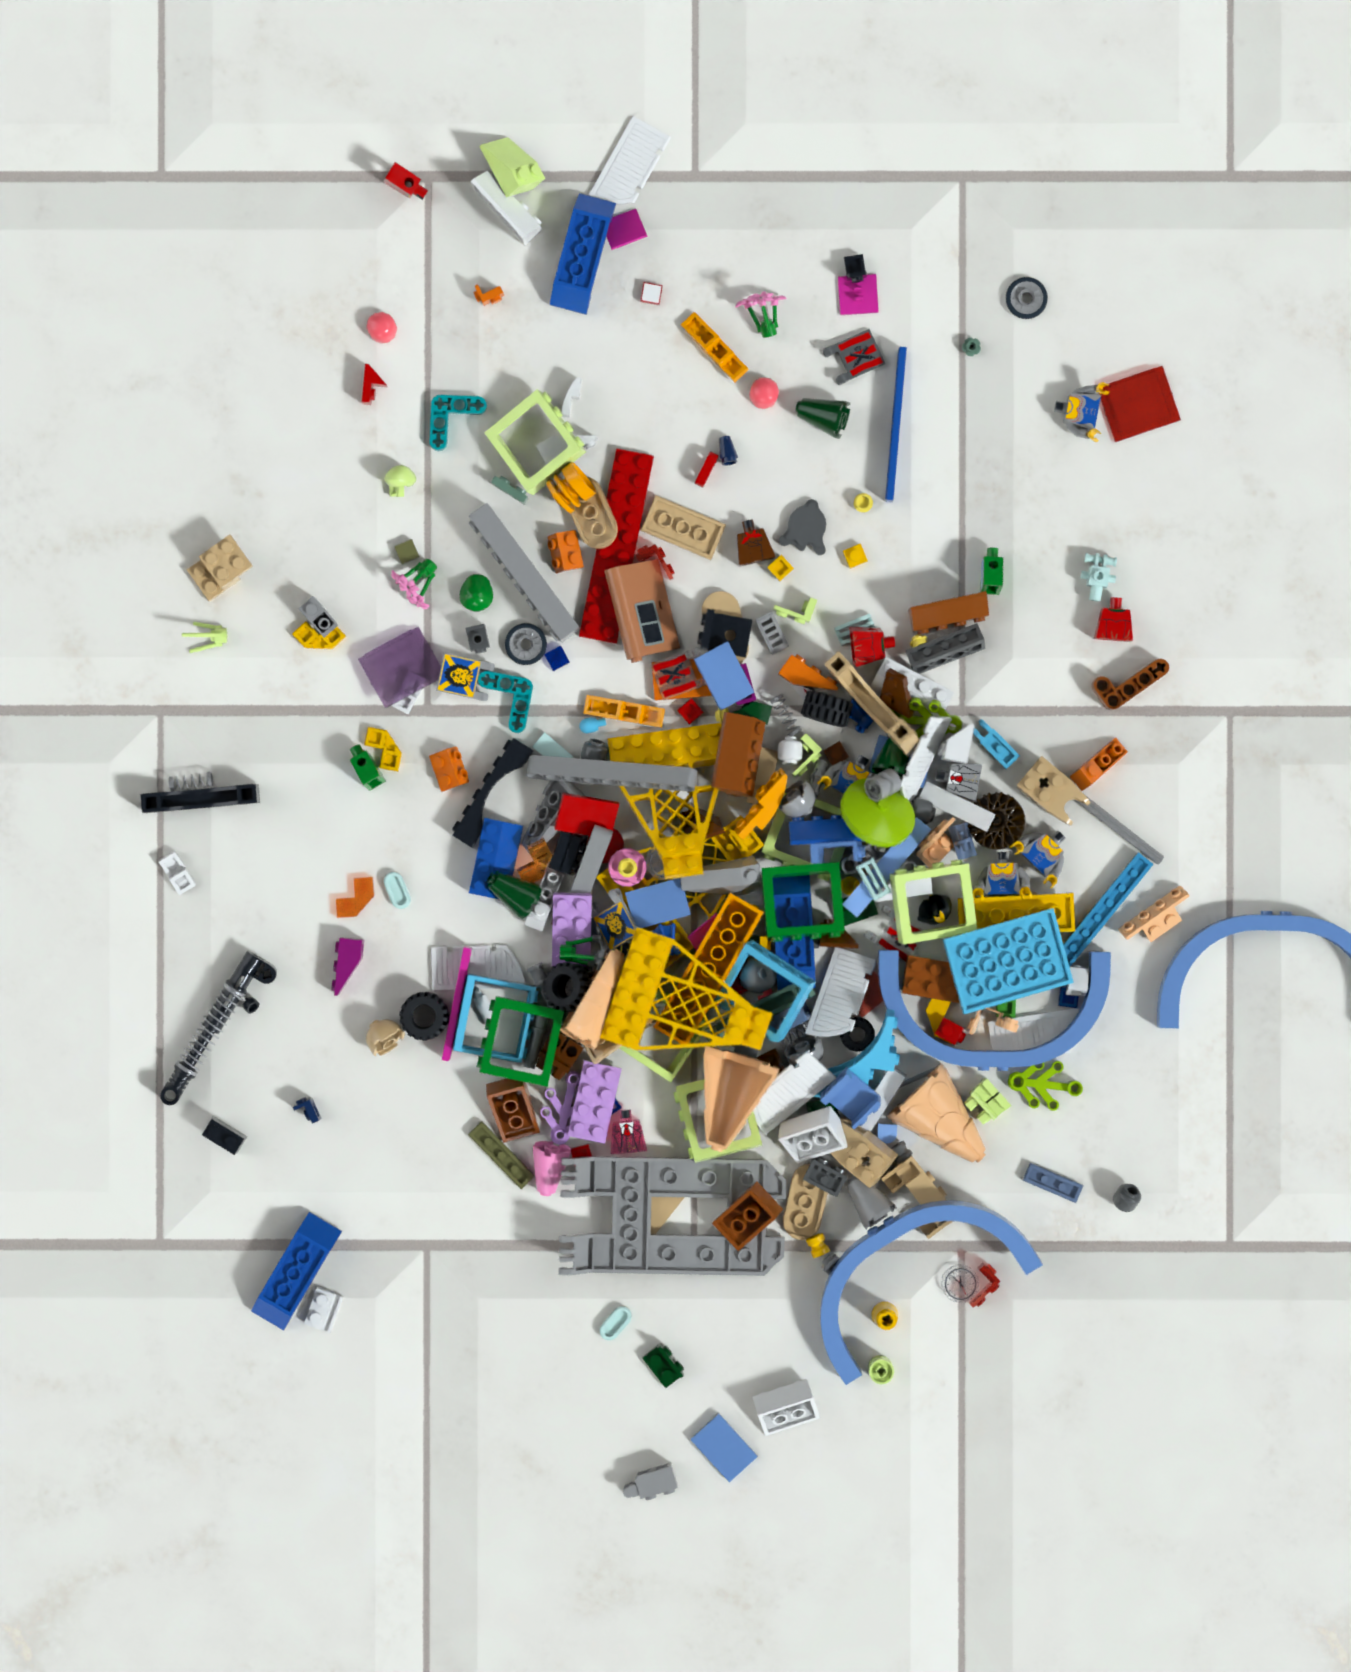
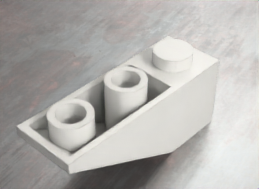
M596 435L578 436L584 442L583 448H586V450L595 446V442L598 440ZM552 436L536 445L547 465L568 447V444L562 436Z
M550 868L546 869L540 883L542 888L541 896L536 905L532 904L530 908L532 912L525 921L526 926L541 932L543 931L553 907V892L558 893L565 874Z

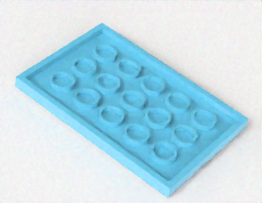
M1054 908L943 939L963 1014L1074 983Z

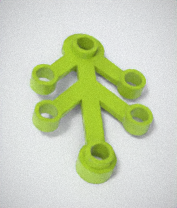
M914 697L911 699L909 706L912 710L918 711L923 717L912 716L909 719L892 709L891 711L906 723L922 725L914 731L919 739V737L924 735V729L928 720L933 715L925 708L921 699ZM938 700L930 702L929 710L932 713H938L940 717L952 718L950 724L956 725V727L949 725L945 735L947 733L955 734L962 729L963 723L958 716L949 715ZM917 702L919 705L914 706L912 703ZM935 704L938 708H933L932 705Z
M1054 1061L1052 1066L1036 1079L1027 1078L1035 1071L1042 1070L1045 1065L1044 1063H1042L1040 1068L1032 1065L1022 1073L1013 1072L1009 1075V1087L1012 1090L1020 1091L1029 1102L1028 1105L1034 1109L1039 1107L1040 1101L1038 1098L1033 1097L1026 1086L1035 1087L1051 1111L1057 1110L1059 1103L1051 1097L1046 1089L1068 1091L1072 1096H1079L1083 1091L1082 1084L1075 1080L1069 1083L1047 1081L1054 1074L1063 1070L1064 1066L1059 1061ZM1056 1063L1061 1065L1060 1070L1054 1069ZM1020 1078V1084L1015 1085L1014 1079ZM1077 1085V1091H1071V1086ZM1032 1099L1037 1100L1036 1106L1030 1104ZM1050 1102H1056V1107L1050 1108Z

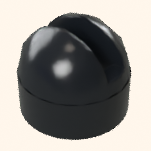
M246 997V1001L242 1002V1006L248 1014L254 1013L259 1007V1002L253 997Z

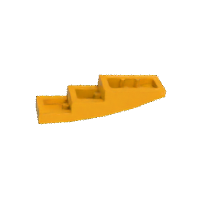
M695 312L680 324L734 383L749 370Z
M586 695L583 714L662 728L665 709Z

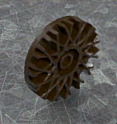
M989 792L988 795L984 794L981 799L977 798V802L973 804L994 813L995 817L987 832L968 823L970 834L981 846L992 850L1005 849L1017 842L1022 836L1026 824L1025 813L1020 803L1013 796L1011 797L1003 792H995L994 794ZM996 819H1000L999 823H993Z

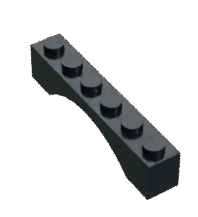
M515 738L512 741L508 739L503 747V750H505L502 757L498 755L493 763L494 770L492 773L488 772L482 781L485 783L482 789L478 788L472 796L475 799L472 805L465 807L462 812L464 815L461 822L457 821L452 828V831H454L452 836L471 848L474 847L481 836L483 809L490 791L505 775L524 767L529 756L534 751Z
M259 784L140 794L142 813L260 803Z

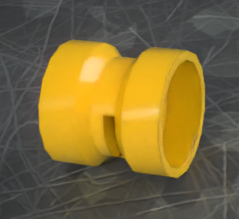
M852 876L844 877L841 880V891L846 895H851L858 887L859 881Z
M823 1233L806 1239L807 1245L812 1247L811 1255L813 1258L830 1252L829 1246L824 1242L825 1237Z

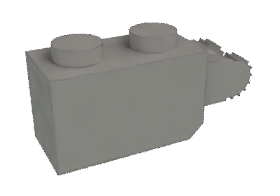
M667 1463L638 1472L635 1482L624 1486V1496L631 1498L640 1495V1499L651 1500L656 1498L657 1494L664 1493V1495L675 1492L678 1484L672 1464Z

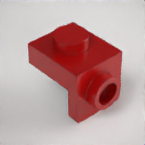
M943 1017L935 1035L957 1046L958 1043L961 1044L966 1033H964L965 1028Z

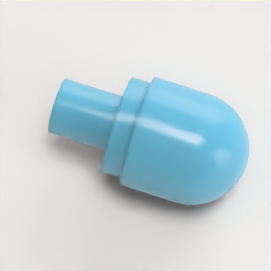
M596 717L585 718L581 720L579 728L586 734L599 730L598 727L606 725L605 718L596 719Z

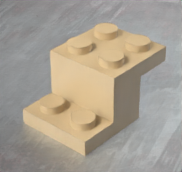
M229 534L199 556L201 560L188 568L187 571L208 601H211L241 580L239 576L252 568L253 565L232 535Z

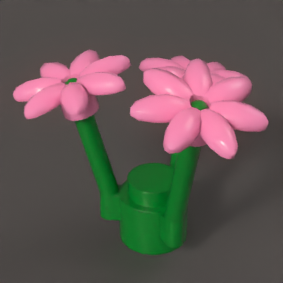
M763 291L760 295L755 293L748 296L747 299L739 301L735 307L744 305L754 320L757 331L761 332L763 338H767L777 334L778 300H785L787 298L782 295L773 296V293L766 294V291ZM766 301H771L773 321L768 319L765 307ZM759 304L761 306L764 318L761 324L751 307L752 305Z
M426 558L422 563L419 562L404 575L401 574L399 576V574L392 570V578L396 580L395 583L397 585L399 584L401 591H406V597L409 602L425 610L429 607L428 604L423 603V596L431 580L436 576L434 574L437 569L436 564ZM417 571L416 577L408 582L407 577ZM421 577L424 579L428 578L421 593L418 595L416 591L420 589L415 586V583Z

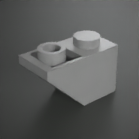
M314 596L299 608L324 638L338 626L336 621Z

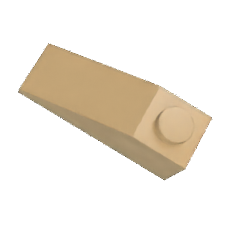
M762 747L753 797H747V803H759L755 797L756 792L762 785H766L770 780V776L775 772L778 751Z

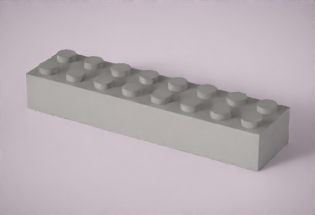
M484 504L469 515L471 521L468 523L476 534L480 532L483 535L480 538L487 549L491 547L494 550L491 554L499 565L503 562L505 565L504 572L510 580L514 578L517 581L514 585L521 595L526 594L528 596L526 601L533 611L537 609L540 612L537 615L544 626L548 624L551 627L549 632L556 642L560 639L563 643L580 630L578 624L489 504Z

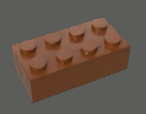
M907 955L901 993L960 1003L949 962Z

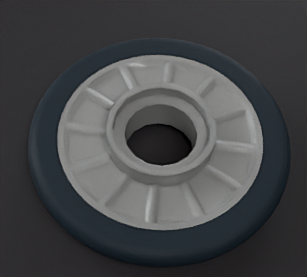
M1022 277L1012 282L1007 289L1006 304L1010 312L1016 317L1022 319L1035 318L1044 311L1047 305V291L1044 285L1037 279ZM1029 293L1032 296V301L1024 303L1021 299L1022 294Z
M530 623L518 624L506 636V652L510 659L518 664H534L546 652L547 640L545 634L536 625ZM523 639L531 641V647L527 650L522 649L520 646Z

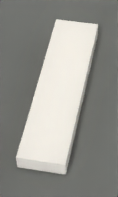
M928 781L919 796L921 799L932 802L934 807L986 832L995 817L994 813Z

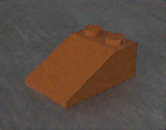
M506 1078L486 1084V1096L503 1143L540 1133L526 1082Z
M756 1181L717 1217L712 1224L739 1251L772 1223L782 1212L783 1208Z

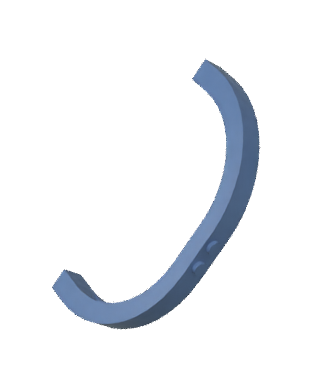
M1261 911V915H1239L1210 924L1188 939L1169 963L1158 994L1157 1027L1179 1028L1180 994L1190 967L1204 950L1228 935L1252 930L1307 932L1331 941L1351 959V934L1333 923L1312 917L1295 916L1289 911H1280V915H1272L1273 911Z
M878 950V981L881 996L886 1009L895 1010V1017H898L897 1028L920 1050L938 1060L959 1066L978 1067L979 1071H989V1067H997V1071H1008V1067L1037 1065L1064 1054L1080 1042L1091 1030L1104 1007L1110 985L1111 952H1089L1088 991L1078 1014L1058 1036L1042 1045L1024 1050H963L934 1040L914 1022L906 1009L900 992L898 976L899 951Z
M950 1200L918 1205L895 1217H888L883 1221L884 1224L879 1227L874 1226L870 1228L866 1235L853 1243L838 1259L826 1281L821 1300L820 1321L825 1349L845 1385L862 1376V1371L842 1338L838 1324V1308L844 1286L852 1272L861 1262L914 1228L939 1221H959L976 1225L996 1236L1008 1247L1025 1274L1028 1275L1043 1264L1024 1234L1008 1219L991 1209L970 1202Z

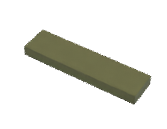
M483 1121L468 1134L520 1189L535 1177L529 1168Z

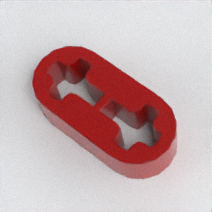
M710 451L694 484L702 488L705 486L719 455Z

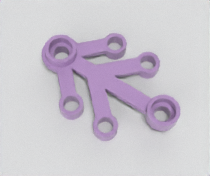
M569 1071L565 1076L568 1086L563 1106L556 1096L555 1089L550 1087L544 1092L545 1097L551 1101L560 1116L559 1124L552 1117V1111L548 1106L540 1109L541 1116L547 1120L552 1128L550 1133L552 1141L559 1145L569 1140V1136H567L569 1125H566L568 1118L572 1115L573 1106L571 1107L575 1087L580 1079V1074L576 1071ZM576 1076L577 1081L574 1083L570 1082V1077ZM549 1090L554 1092L552 1097L547 1096ZM544 1109L549 1110V1114L547 1116L542 1114V1111ZM563 1132L564 1136L560 1139L557 1138V1133Z

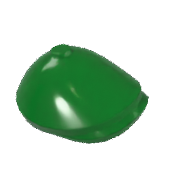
M473 574L463 583L459 599L466 609L480 612L491 605L493 589L487 577Z

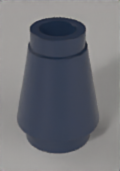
M720 437L719 461L724 466L737 463L738 455L731 437Z

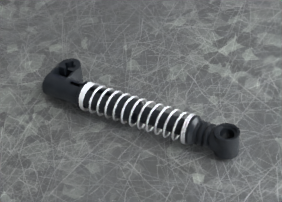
M250 951L245 953L231 978L223 984L224 989L220 990V996L216 997V1003H212L213 1008L208 1010V1016H204L205 1021L200 1023L203 1029H196L200 1036L192 1035L195 1042H188L191 1048H184L188 1055L181 1054L180 1056L183 1061H176L174 1073L171 1075L173 1078H169L170 1082L166 1083L160 1094L164 1104H176L184 1092L182 1089H186L185 1085L189 1084L188 1081L197 1076V1071H200V1069L195 1067L196 1063L204 1064L199 1061L200 1056L208 1058L202 1054L203 1051L206 1049L212 1052L206 1046L208 1043L215 1045V1043L210 1041L211 1038L214 1036L219 1039L214 1033H223V1026H227L225 1023L228 1019L231 1020V1013H235L233 1011L236 1006L239 1007L237 1005L239 1000H243L241 997L246 996V989L252 979L255 978L264 984H269L275 980L277 969L273 964ZM261 963L265 964L264 971L267 969L271 970L270 974L272 977H263V972L259 976L255 974ZM242 975L244 976V979L237 988L235 987V985L239 980L240 976ZM229 994L233 996L231 1000L228 999ZM166 1091H174L176 1097L174 1099H168L166 1097Z

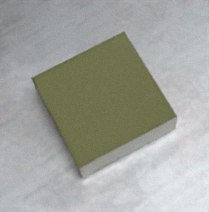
M412 539L394 546L402 565L420 557Z

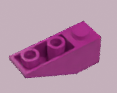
M339 938V941H336L335 953H338L337 961L334 960L333 972H336V980H332L331 990L334 991V996H338L363 959V939Z

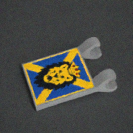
M444 653L436 691L487 701V693L475 691L480 669L493 671L495 664Z
M619 888L608 892L609 897L615 904L601 913L596 902L592 903L591 917L596 925L599 926L609 951L633 939L637 928L623 901L622 892Z

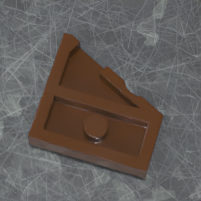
M892 668L888 669L885 674L880 699L888 708L910 719L914 715V711L910 710L909 706L911 696L908 690L907 676Z

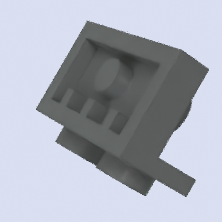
M820 1157L817 1160L813 1158L803 1180L837 1197L847 1179V1175L844 1174L845 1170L838 1166L834 1168L828 1166V1161Z

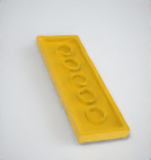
M1074 893L1032 894L1033 897L1031 899L1029 895H1024V900L1021 899L1020 895L984 897L983 901H981V897H975L974 908L977 929L1054 908L1060 932H1075ZM957 898L958 923L964 924L966 919L963 898Z

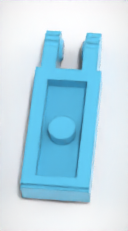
M980 719L978 721L979 725L988 734L983 737L974 728L973 735L1007 769L1020 755L994 728L992 729L984 720Z

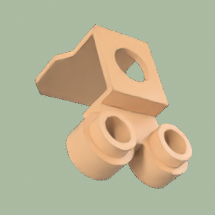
M989 1007L985 1008L999 1014L995 1025L1012 1032H1017L1019 1027L1017 1020L1009 1017L1002 1019L1004 1013ZM983 1009L978 1010L975 1018H971L968 1024L969 1034L975 1033Z

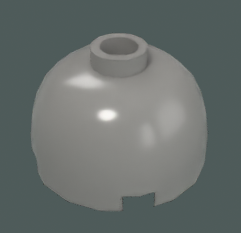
M799 780L784 791L787 794L782 798L778 808L785 815L795 818L807 816L812 812L816 798L814 790L806 780H804V783Z
M753 956L747 957L738 973L740 984L752 993L764 992L770 989L777 979L776 971Z
M806 1035V1038L802 1036L799 1038V1041L797 1039L794 1040L796 1044L792 1047L789 1044L784 1050L788 1062L794 1067L798 1065L795 1060L806 1051H809L818 1061H821L824 1052L820 1038H815V1036Z

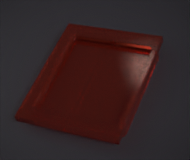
M1163 366L1109 383V386L1103 387V391L1109 392L1108 395L1099 393L1115 443L1181 420Z

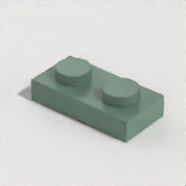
M495 476L491 481L492 485L525 505L528 496L525 495L527 492L518 486L516 489L510 486V481L505 477L500 476L498 478Z

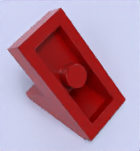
M365 364L362 403L364 405H371L372 400H375L376 389H373V386H388L369 364Z

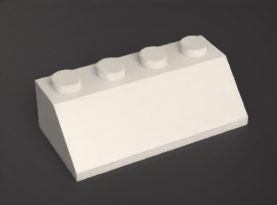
M490 170L471 181L475 192L524 245L542 230L540 226L542 222L536 215L531 216L527 212L529 208L522 200L518 202L514 197L515 195L505 196L494 173Z
M885 657L870 685L875 694L880 698L886 671L892 668L907 676L911 699L914 697L921 699L922 704L933 716L940 717L938 713H932L929 710L930 702L938 700L944 710H946L954 692ZM917 702L912 703L914 706L919 705ZM932 705L933 708H938L937 705ZM914 711L913 716L923 717L918 711Z

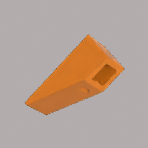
M798 654L796 656L791 655L778 673L782 678L796 686L837 691L839 688L836 686L837 682L829 676L824 678L820 675L821 670L813 665L810 668L805 664L806 660Z
M1115 737L1077 769L1070 778L1083 791L1098 780L1128 751Z

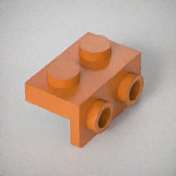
M576 530L558 532L547 537V545L552 556V567L556 574L584 567Z
M457 747L448 748L429 756L441 792L469 783L468 773L464 768L461 753Z

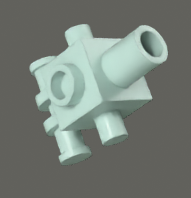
M1086 553L1084 562H1092L1094 565L1089 567L1088 572L1081 571L1080 578L1087 579L1086 586L1091 587L1089 600L1101 602L1102 588H1107L1108 582L1115 583L1116 581L1115 575H1109L1110 568H1107L1106 565L1116 567L1117 557L1111 558L1106 554L1101 557L1098 553L1095 555Z

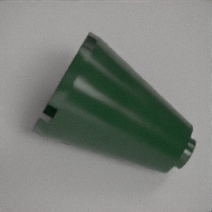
M803 398L797 402L795 412H797L799 418L830 436L840 439L842 434H839L841 429L845 430L850 415V409L847 406L851 404L850 402L840 400Z
M888 737L872 765V772L877 775L886 769H892L899 775L901 780L902 776L906 775L910 756L907 757Z
M499 871L491 873L486 881L488 883L487 887L520 919L526 918L532 912L530 907L533 903L535 905L538 903L542 888L538 884Z

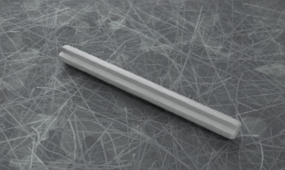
M1090 798L1088 799L1091 803L1088 806L1075 800L1154 863L1160 864L1164 858L1162 854Z

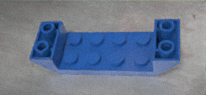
M579 193L563 245L549 305L587 315L592 297L591 292L616 203Z
M810 876L772 878L776 926L778 928L813 926ZM807 936L797 941L783 938V941L775 942V954L815 980L814 939H810V936ZM777 973V990L792 984L791 981Z
M309 1212L258 1296L251 1312L284 1331L342 1231Z

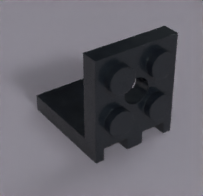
M707 609V613L702 614L701 625L704 626V630L699 632L697 644L701 645L700 650L710 651L728 641L725 638V633L728 630H733L736 633V638L733 641H728L735 656L746 658L753 620L715 613V610Z

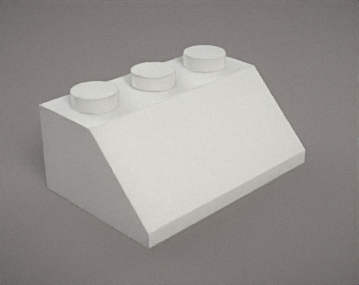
M974 724L965 726L939 745L937 755L940 756V760L958 764L967 763Z
M912 852L899 869L906 868L907 871L914 870L913 867L925 865V868H928V866L916 855V852ZM869 864L870 870L873 869L871 864ZM931 877L907 881L905 884L907 897L931 894ZM889 879V881L887 882V884H888L889 888L891 889V883H890V879ZM892 892L875 902L893 900Z
M831 1106L780 1123L778 1140L796 1163L847 1148V1141L840 1118Z
M807 1379L784 1387H778L775 1390L760 1393L753 1397L765 1436L820 1419Z

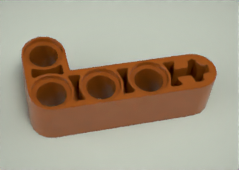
M1157 659L1116 688L1107 677H1098L1092 682V690L1106 709H1117L1166 675L1169 671V664L1164 659ZM1156 664L1163 665L1161 669L1163 672L1158 671L1154 674L1150 672L1157 668ZM1141 674H1146L1148 676V682L1146 684H1142L1139 681V676ZM1099 680L1104 681L1106 684L1104 691L1097 688ZM1125 685L1132 687L1133 692L1131 695L1124 693L1123 688ZM1110 696H1114L1117 699L1115 706L1108 704Z

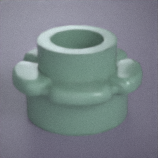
M972 337L967 338L965 343L962 344L963 352L967 356L978 354L981 350L980 341Z

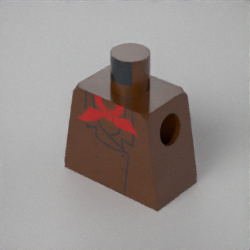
M753 519L743 521L744 533L737 534L739 567L774 559L775 554L764 528L755 530Z

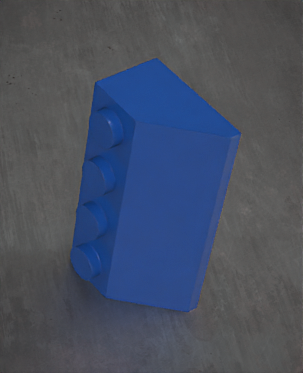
M833 815L830 820H823V816L812 817V821H804V817L792 818V822H788L789 845L863 841L848 828L842 815Z
M484 818L469 889L470 894L499 899L487 887L488 883L486 881L488 876L496 871L513 876L523 830L522 825Z

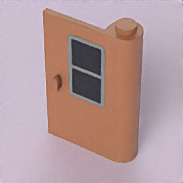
M655 559L605 570L626 659L631 660V663L643 661L642 657L679 649L680 644L659 560Z

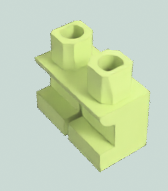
M986 1077L969 1093L970 1096L964 1102L970 1111L978 1105L983 1108L976 1116L982 1124L987 1123L991 1119L995 1120L1003 1111L1011 1107V1104Z

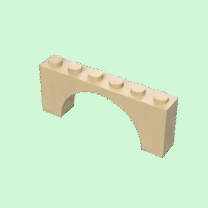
M838 651L825 663L833 678L899 749L909 757L919 742L915 732L902 718L897 717L861 678L849 661Z

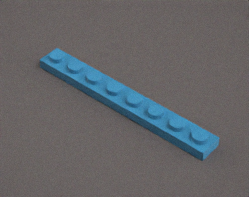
M1139 852L1081 921L1075 932H1072L1063 945L1069 967L1072 966L1154 865Z

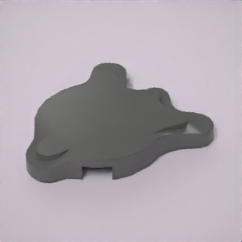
M810 499L805 505L793 511L788 522L787 531L779 538L781 546L793 544L799 551H804L806 545H811L817 555L825 554L826 548L823 544V535L826 530V519L819 509L816 500Z

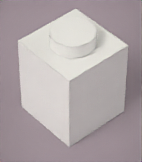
M1080 965L1072 966L1070 971L1074 983L1066 985V995L1085 997L1088 991L1089 969Z

